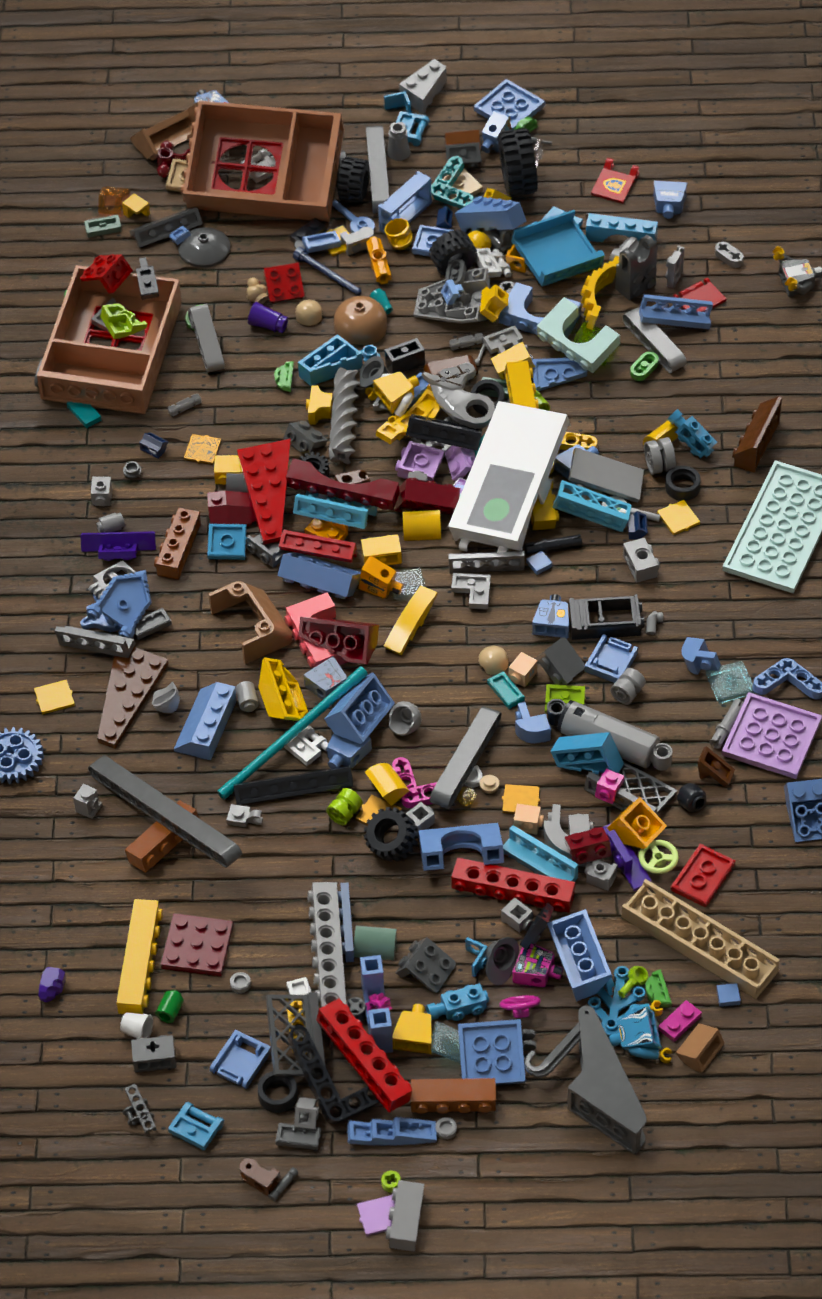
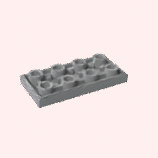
M575 447L572 455L569 481L637 503L640 500L644 470Z

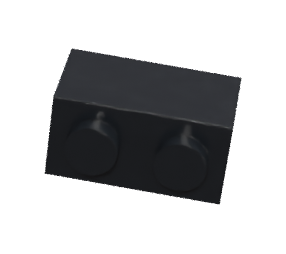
M418 338L385 349V365L391 374L396 372L403 373L425 365V349Z

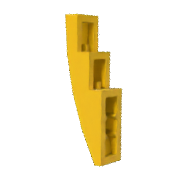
M420 585L384 644L385 649L399 655L403 654L409 640L412 641L418 627H422L438 594L436 591Z

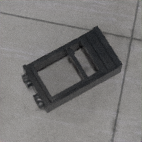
M637 594L635 596L578 600L569 598L572 640L601 638L603 634L607 635V638L641 636V628H644V617H640L642 602H638ZM631 609L633 621L603 623L602 611ZM599 611L600 623H590L589 612Z

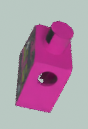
M530 944L527 949L522 947L512 972V981L515 984L545 987L549 977L560 980L564 968L554 965L555 954L553 952Z

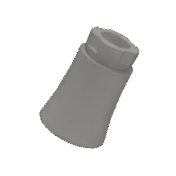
M394 122L390 125L387 155L393 160L401 161L408 158L411 151L405 124Z

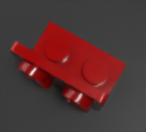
M122 254L99 255L94 259L93 264L84 270L80 280H100L108 294H112L133 270Z
M299 262L264 268L263 274L264 279H266L269 301L271 303L304 297Z

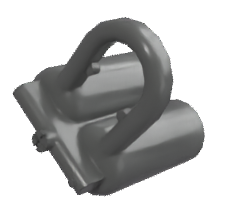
M495 228L483 231V233L489 236L491 245L501 252L511 249L514 245L511 240L515 229L497 230Z

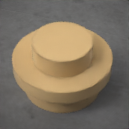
M485 775L480 779V788L483 792L492 794L499 788V780L496 776Z

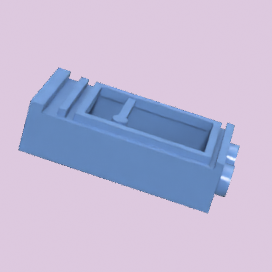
M417 171L416 175L392 194L387 201H384V204L378 206L379 231L386 234L385 226L393 219L402 218L410 223L432 203L430 177Z

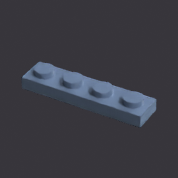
M340 883L341 891L337 892L338 903H342V908H339V918L343 920V925H340L341 937H344V942H341L342 955L345 954L346 962H354L349 883Z

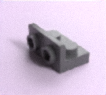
M260 533L254 538L250 535L246 537L248 551L256 554L265 564L268 563L273 568L281 562L283 554L289 553V551L280 550L278 542L263 545Z

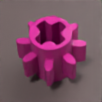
M383 993L369 996L370 1001L365 1003L367 1011L383 1008L392 1009L390 998L384 996Z

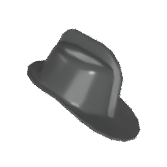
M374 356L362 365L360 369L361 387L373 386V380L380 378L382 374H388L381 357Z
M504 937L494 941L486 950V975L493 984H504L512 973L519 955V945L514 938Z

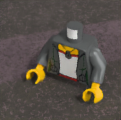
M776 246L772 251L774 260H780L778 274L788 297L797 294L805 295L814 288L815 278L822 277V268H811L807 259L798 260L790 258L784 254V250L780 246Z

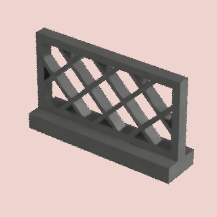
M624 762L619 774L624 775L622 784H624L625 788L618 789L615 801L611 805L624 811L638 799L632 793H641L645 803L658 815L677 795L678 790ZM590 772L586 776L584 790L595 795L597 783L601 778L599 775H603V773L594 774ZM625 773H632L636 777L626 778ZM641 782H649L652 786L643 787ZM628 783H638L639 787L629 788ZM658 791H665L669 795L659 796ZM645 792H654L655 797H646ZM650 802H657V803H658V806H657V808H656V807H654L653 805H651V804H649V803H650Z
M309 992L307 995L267 994L266 1006L274 1076H304L301 1068L297 1065L298 1061L293 1062L286 1055V1052L291 1047L288 1043V1038L283 1035L288 1028L290 1030L294 1028L292 1024L297 1018L308 1030L325 1065L321 1026L316 1020L319 1010L317 992ZM272 1001H279L285 1007L278 1012L273 1008ZM293 1001H302V1010L300 1012H297L290 1005ZM286 1008L296 1016L291 1022L281 1015ZM277 1018L287 1026L282 1032L275 1027L274 1021ZM294 1032L298 1036L295 1039L296 1041L299 1038L303 1040V1035L300 1032ZM279 1038L289 1046L284 1052L277 1047L276 1041ZM309 1051L302 1053L305 1060H312V1054ZM281 1058L291 1065L288 1070H279L278 1061ZM313 1070L311 1073L314 1079H319L322 1076L318 1070Z

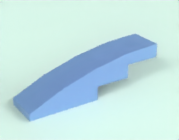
M395 1117L393 1121L372 1119L370 1123L349 1121L347 1124L348 1143L362 1145L432 1143L437 1140L436 1121Z

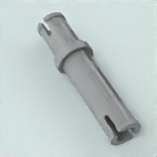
M740 699L733 701L721 724H718L715 728L716 732L709 741L711 746L716 742L713 748L719 749L725 738L729 736L744 703L742 701L740 706H738L741 701Z

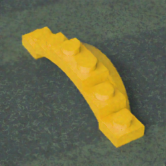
M615 255L613 262L604 263L602 269L594 270L591 276H587L580 295L583 296L581 303L583 308H585L583 315L586 316L585 320L588 321L587 329L593 330L601 306H598L596 303L595 294L613 282L616 275V264L619 263V256Z
M430 384L427 385V389L404 415L392 423L385 422L377 429L375 436L391 445L396 439L400 441L406 436L411 414L435 419L441 407L434 398Z

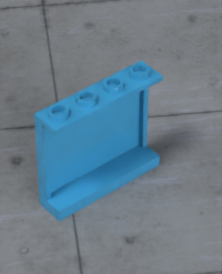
M575 210L563 212L560 215L548 217L545 220L533 222L524 227H518L513 232L512 243L522 258L525 259L526 264L541 286L601 267L605 254L602 250L596 252L574 220Z

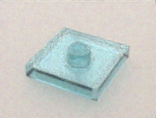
M742 661L723 665L719 671L706 670L707 679L719 703L745 697L748 692L755 694L752 690L753 683Z

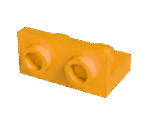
M314 518L305 528V534L344 540L348 536V526Z

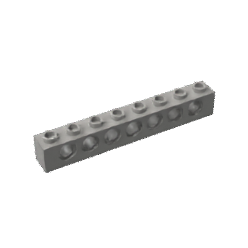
M313 882L312 889L308 890V902H311L312 907H309V919H313V923H310V935H314V940H311V952H315V957L312 958V968L316 969L313 981L314 986L318 988L315 992H317L319 1008L338 998L346 1004L337 882Z

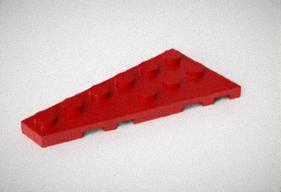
M291 439L237 449V456L263 545L278 542L282 536L287 487L286 475L288 472Z

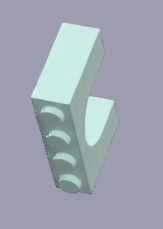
M564 297L537 325V335L542 341H547L556 351L563 352L568 359L579 363L584 370L594 373L620 345V334L605 325L588 342L575 343L568 340L564 332L579 314L578 306Z

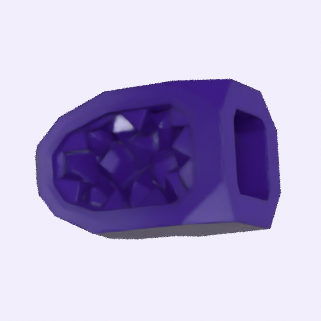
M47 967L43 971L39 986V1000L47 1003L62 992L66 979L63 970Z

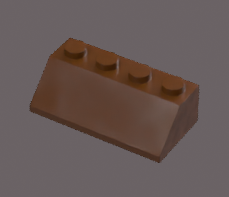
M778 396L762 402L758 409L753 411L752 421L747 423L746 433L741 435L739 447H735L732 454L735 467L755 473L780 423L782 397Z

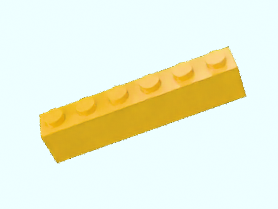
M134 899L116 1002L118 1014L128 1012L143 1015L144 1007H148L149 997L146 993L147 990L151 989V978H149L150 972L153 973L154 960H152V957L157 954L155 939L160 936L158 921H162L163 909L159 908V901Z

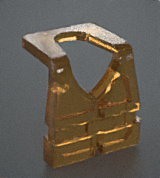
M103 186L99 193L98 213L120 215L122 198L130 193V189ZM104 196H116L113 210L105 208Z

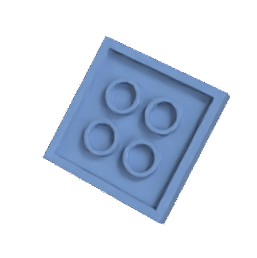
M505 79L474 105V111L487 119H490L494 110L510 115L511 128L514 130L520 120L532 117L545 106V101Z
M521 1019L458 1024L462 1079L495 1078V1085L526 1083Z

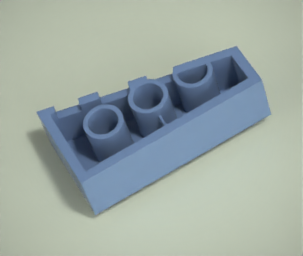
M478 196L473 199L472 203L454 213L461 231L464 232L469 228L472 231H478L479 228H484L485 231L495 228L497 230L515 229L527 221L520 202L492 199V197Z

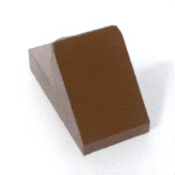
M707 746L704 747L697 762L699 778L703 779L710 775L722 786L729 785L735 769Z

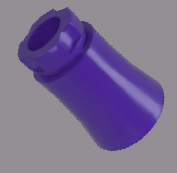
M256 301L250 310L248 325L283 333L286 330L289 318Z

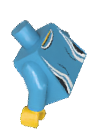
M655 1000L651 1005L631 1006L623 1015V1018L617 1021L619 1032L609 1036L612 1046L621 1045L631 1055L644 1059L657 1060L660 1058L663 1063L671 1062L672 1058H666L663 1055L665 1053L671 1054L670 1048H664L662 1051L658 1050L661 1048L655 1016H660L663 1008L656 1009L655 1007H659L661 1002Z

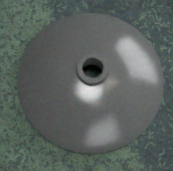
M214 228L194 229L190 231L191 236L178 245L181 259L194 267L205 268L215 266L223 262L230 253L228 237L223 232Z

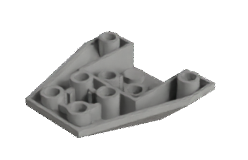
M487 267L466 271L462 285L464 291L459 292L461 297L457 298L452 305L446 304L441 293L445 280L423 287L418 291L414 317L455 323L487 320L486 317L480 314L482 290L485 287L491 288Z

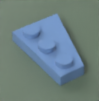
M568 358L532 359L535 365L533 368V383H535L538 391L587 376V370H584L576 361H571Z

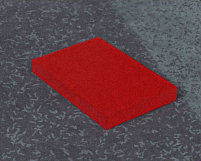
M699 844L671 885L670 890L706 908L734 867L735 860Z

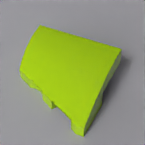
M121 304L102 305L100 317L113 339L126 337L147 328L146 321L140 322L135 319V314L126 310Z

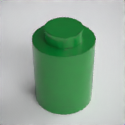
M176 990L165 992L155 1012L158 1019L166 1023L174 1022L184 1002L181 993Z

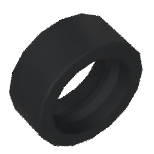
M481 380L471 390V393L476 394L486 389L494 390L498 393V401L505 402L504 389L495 380ZM472 405L477 413L482 415L488 413L484 406Z
M677 466L667 473L665 488L668 495L673 499L688 501L699 494L701 478L697 470L689 466ZM685 478L694 484L688 488H679L673 485L672 482Z
M272 1071L266 1073L258 1083V1099L260 1104L268 1111L273 1113L287 1111L297 1101V1083L293 1076H274ZM282 1083L290 1088V1094L281 1100H273L266 1096L265 1090L272 1084Z

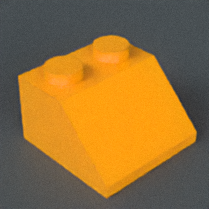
M639 797L607 829L609 831L615 830L623 844L645 849L667 825Z

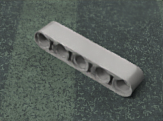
M640 307L623 314L622 318L625 326L649 352H654L658 355V362L666 371L672 373L686 366L687 361L684 354L656 324L641 322L639 315Z

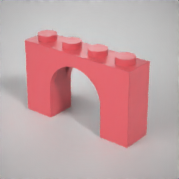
M328 592L286 607L285 622L288 627L291 626L292 635L295 640L299 641L301 652L303 654L306 653L310 668H315L332 656L339 665L348 663V661L337 654H332L329 650L299 636L300 617L336 618L335 604Z

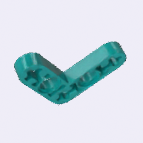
M451 157L431 186L432 197L435 200L459 209L472 203L474 199L472 194L452 187L464 169L461 157ZM447 175H451V176H452V177H451L449 180H447V181L443 180V178H444L445 176H447ZM451 194H457L454 199H449Z

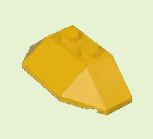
M264 657L258 688L268 716L299 721L308 713V709L298 681L283 666L284 664L281 660Z

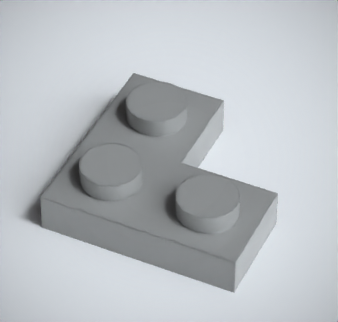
M453 573L451 590L455 593H470L469 608L488 609L491 575Z

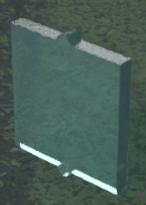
M420 568L396 572L395 581L404 586L399 595L392 592L393 598L413 596L420 585L425 587V578L422 577Z
M436 1021L433 1034L431 1035V1051L461 1064L458 1030Z

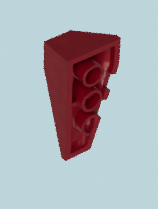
M225 490L207 493L210 524H246V526H250L252 522L256 521L247 492Z
M300 617V637L329 650L332 654H337L348 662L368 664L378 644V624Z

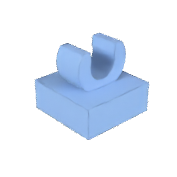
M452 279L446 280L441 293L446 304L452 305L457 298L461 297L459 292L464 290L461 284L455 285Z

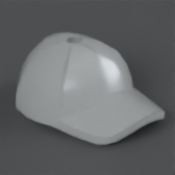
M171 682L166 688L154 692L152 705L160 712L173 713L177 710L180 695L175 684Z

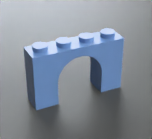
M516 282L509 293L508 306L499 314V323L511 327L515 325L517 329L537 335V325L545 317H536L526 311L533 300V287ZM571 299L568 300L578 306L579 316L565 330L564 335L566 338H568L581 316V303Z
M498 823L418 830L424 871L444 869L443 855L457 848L478 850L482 854L484 865L504 863L503 843Z
M381 955L360 957L361 985L364 1002L367 1003L370 1001L369 996L373 994L383 993L385 996ZM366 1006L365 1011L369 1034L374 1038L375 1044L380 1050H383L385 1053L393 1052L392 1024L389 1008L367 1011Z

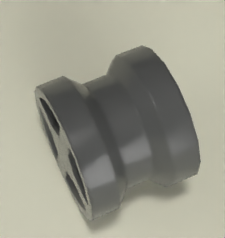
M358 997L348 999L346 1004L349 1006L352 1015L362 1022L366 1017L365 1002Z

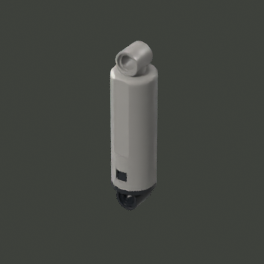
M552 699L547 704V720L549 724L558 726L557 730L562 734L575 736L610 732L622 759L643 768H648L652 763L657 770H666L672 764L673 751L671 746L666 743H660V737L573 700L565 704L561 699Z

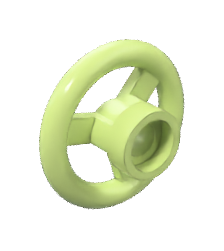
M653 840L647 848L640 849L638 858L645 870L654 874H664L676 867L679 855L677 849L671 843L664 840ZM657 846L668 848L672 854H664L658 850ZM650 848L653 854L650 862L647 863L644 856L645 852ZM666 861H672L668 866H666Z

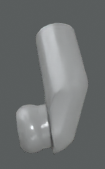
M653 611L647 617L646 634H656V622H663L662 612Z

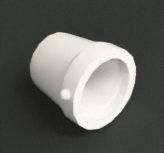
M127 1012L121 1020V1032L137 1039L149 1038L153 1028V1017L148 1014L142 1015Z

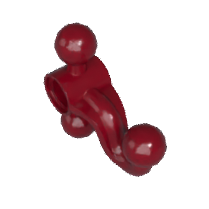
M170 141L162 142L158 150V175L163 178L169 176L173 158L186 161L187 153H190L191 148L187 149L183 154L173 153L174 147Z

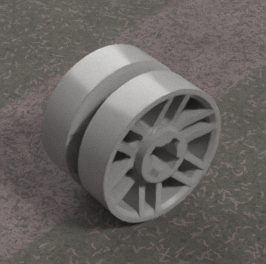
M668 437L658 439L657 442L652 440L644 443L645 459L651 475L662 473V470L668 472L676 467L674 448Z

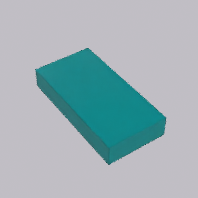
M67 402V408L85 428L102 421L100 414L90 404Z
M504 671L487 679V684L508 709L525 701V696Z

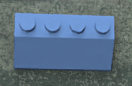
M291 552L283 554L277 576L283 577L285 582L294 583L296 581L302 587L311 588L312 586L318 588V592L335 593V597L346 599V597L353 596L359 585L361 572L301 553Z
M371 673L347 691L324 720L335 735L361 744L395 702L375 674Z
M216 682L200 689L174 747L175 752L207 760L212 759L237 701L235 686Z
M585 909L547 923L576 1001L595 995L612 977Z

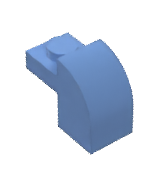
M686 638L681 652L687 669L697 675L701 669L719 671L721 664L717 653L709 652L705 639Z
M518 703V711L515 712V732L517 736L528 743L550 741L551 728L546 714L530 717L526 703Z

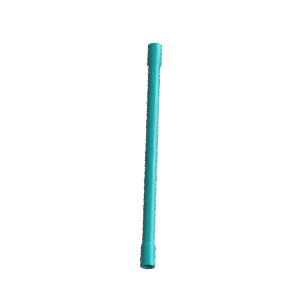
M362 666L356 669L341 685L233 779L218 789L217 793L224 800L234 792V784L243 783L347 691L362 681L368 675L367 671Z

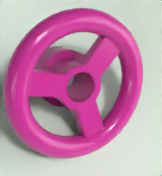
M515 996L503 999L499 1006L502 1009L512 1010L514 1018H523L529 1016V1008L539 1005L541 1000L537 996Z

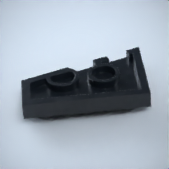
M547 903L536 916L519 944L524 949H527L530 944L535 945L540 939L541 934L547 927V923L553 917L551 915L554 909L552 905Z

